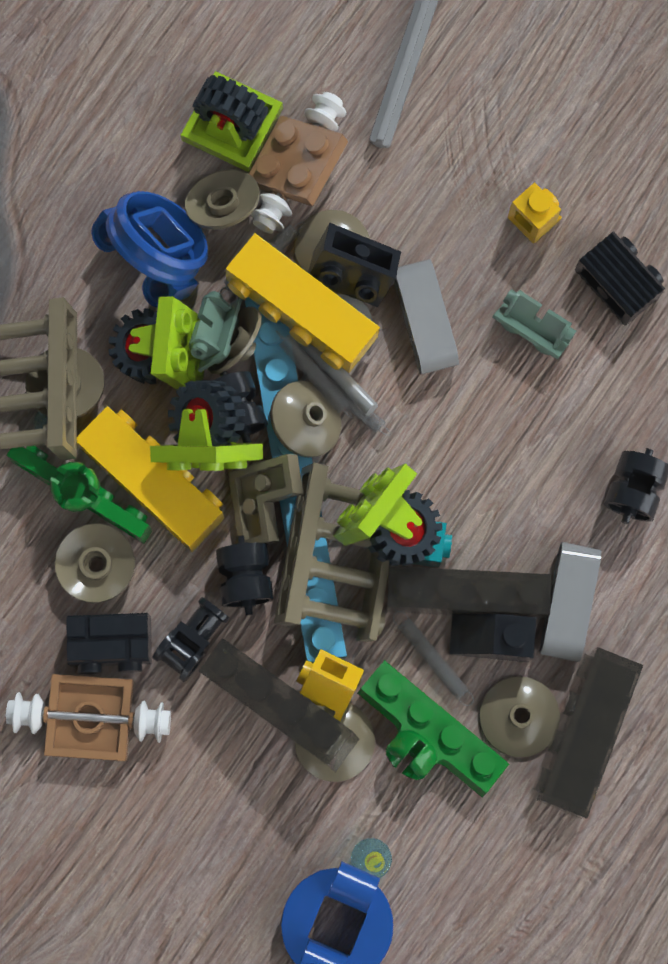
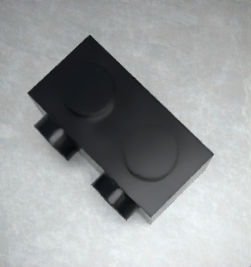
M329 223L313 251L308 273L326 287L378 308L396 279L401 251Z

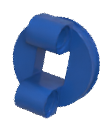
M145 191L128 193L119 199L117 206L103 210L92 226V239L100 250L104 252L117 250L131 266L146 275L142 291L144 298L151 306L158 308L159 297L173 296L179 301L186 299L199 284L194 277L208 259L207 240L202 229L189 219L186 211L171 200ZM151 227L170 248H164L148 228Z
M341 861L339 868L318 871L301 881L290 894L282 915L283 942L292 961L295 964H380L389 950L393 936L392 911L387 898L378 887L380 877ZM325 896L366 913L350 954H346L308 937Z

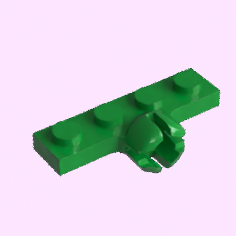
M36 446L11 448L6 456L13 464L49 485L53 499L63 509L71 512H81L88 509L145 544L152 533L149 524L145 523L148 516L129 504L124 510L112 501L115 496L100 486L95 472L91 468L85 467L83 463L68 462L56 468L46 462L49 455Z
M385 660L357 693L397 728V735L386 748V756L395 768L407 754L414 759L402 772L404 776L410 779L421 780L425 778L434 765L440 764L445 766L479 796L483 797L509 765L506 760Z

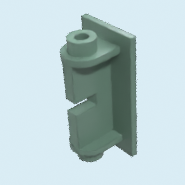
M511 289L504 298V303L492 318L500 322L502 327L508 332L518 334L531 342L539 352L551 355L558 360L577 332L571 328L572 323L550 309L546 312L543 319L538 318L536 315L542 304L521 290L515 292Z
M216 291L209 292L203 297L198 313L200 320L195 323L189 342L192 356L201 359L198 367L199 372L213 364L222 363L229 355L232 334L239 322V317L237 316L242 299L238 298L229 304Z

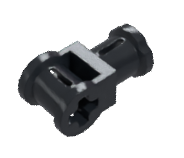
M203 597L199 599L198 603L200 606L188 622L184 624L180 621L176 628L163 639L152 656L155 661L162 660L180 674L179 679L183 682L189 679L204 659L207 650L211 646L210 642H208L210 637L222 622L227 623L230 619L224 612ZM175 650L176 652H178L180 655L186 658V661L181 660L179 657L173 654L172 651Z

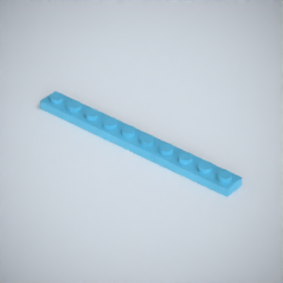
M249 297L245 300L246 307H255L258 310L260 305ZM261 314V326L254 341L256 343L254 357L264 414L268 422L267 432L271 456L276 458L294 453L285 448L274 433L270 418L272 401L281 388L298 381L295 362L292 361L294 358L288 356L287 351L279 346L284 339H281L276 333L277 330L285 338L290 335L289 327L281 321L273 323ZM298 456L300 474L303 467L313 463L312 458ZM297 496L279 501L287 547ZM320 537L318 541L315 540L313 556H316L317 561L330 563L326 538ZM314 576L311 580L308 579L306 595L309 596L310 600L338 606L334 581ZM309 616L301 619L300 624L308 661L314 663L320 649L338 658L347 657L341 623Z

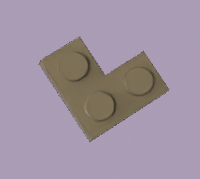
M285 454L247 466V468L228 472L237 536L244 535L245 542L266 543L267 545L279 542L274 502L303 494L298 455Z

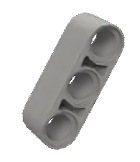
M428 259L398 267L394 285L419 373L425 374L459 365L455 340L432 261Z
M561 542L552 579L539 654L575 662L581 661L600 567L601 550Z

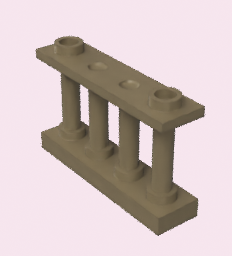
M62 297L49 299V314H46L44 319L0 324V340L45 334L48 336V350L44 352V355L0 360V376L45 370L48 373V387H45L43 391L0 397V413L46 407L48 410L47 424H44L41 429L0 433V450L45 444L60 460L76 459L77 312Z
M317 463L309 464L301 470L303 494L298 495L296 498L274 624L287 627L300 625L301 619L309 616L359 627L356 641H377V636L382 633L385 625V613L382 612L390 566L389 561L381 562L377 559L379 555L377 552L371 553L369 571L366 572L317 561L316 556H313L315 540L318 541L322 537L338 541L333 535L340 525L324 522V518L320 517L322 501L325 502L328 498L356 505L364 494L360 492V489L331 483L330 478H327L329 466ZM370 539L353 543V545L366 548L372 545ZM314 576L364 587L365 594L362 611L310 600L309 596L306 595L308 579L311 580Z

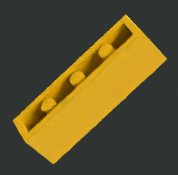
M256 233L253 234L226 267V280L229 282L227 286L235 295L244 300L247 297L260 305L258 310L262 315L273 323L281 321L291 329L289 331L290 335L297 342L306 347L309 344L322 352L320 357L335 370L343 368L350 373L378 338L380 327Z
M107 406L77 436V445L187 549L193 552L225 519L223 512L219 509L223 503L207 488L201 493L191 483L194 476L188 470H167V463L151 462L150 446H160V444L150 435L144 440L135 432L134 429L138 425L122 409L116 414Z

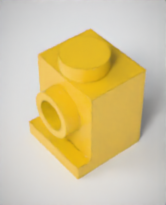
M534 182L512 202L507 218L534 244L555 226L562 217L559 215L561 208L554 194L546 188L542 190Z
M320 649L314 663L306 660L296 680L297 683L303 685L299 694L310 699L316 705L325 706L335 711L333 718L341 721L364 670Z

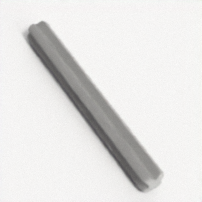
M415 0L369 138L370 143L378 148H389L391 146L439 0Z

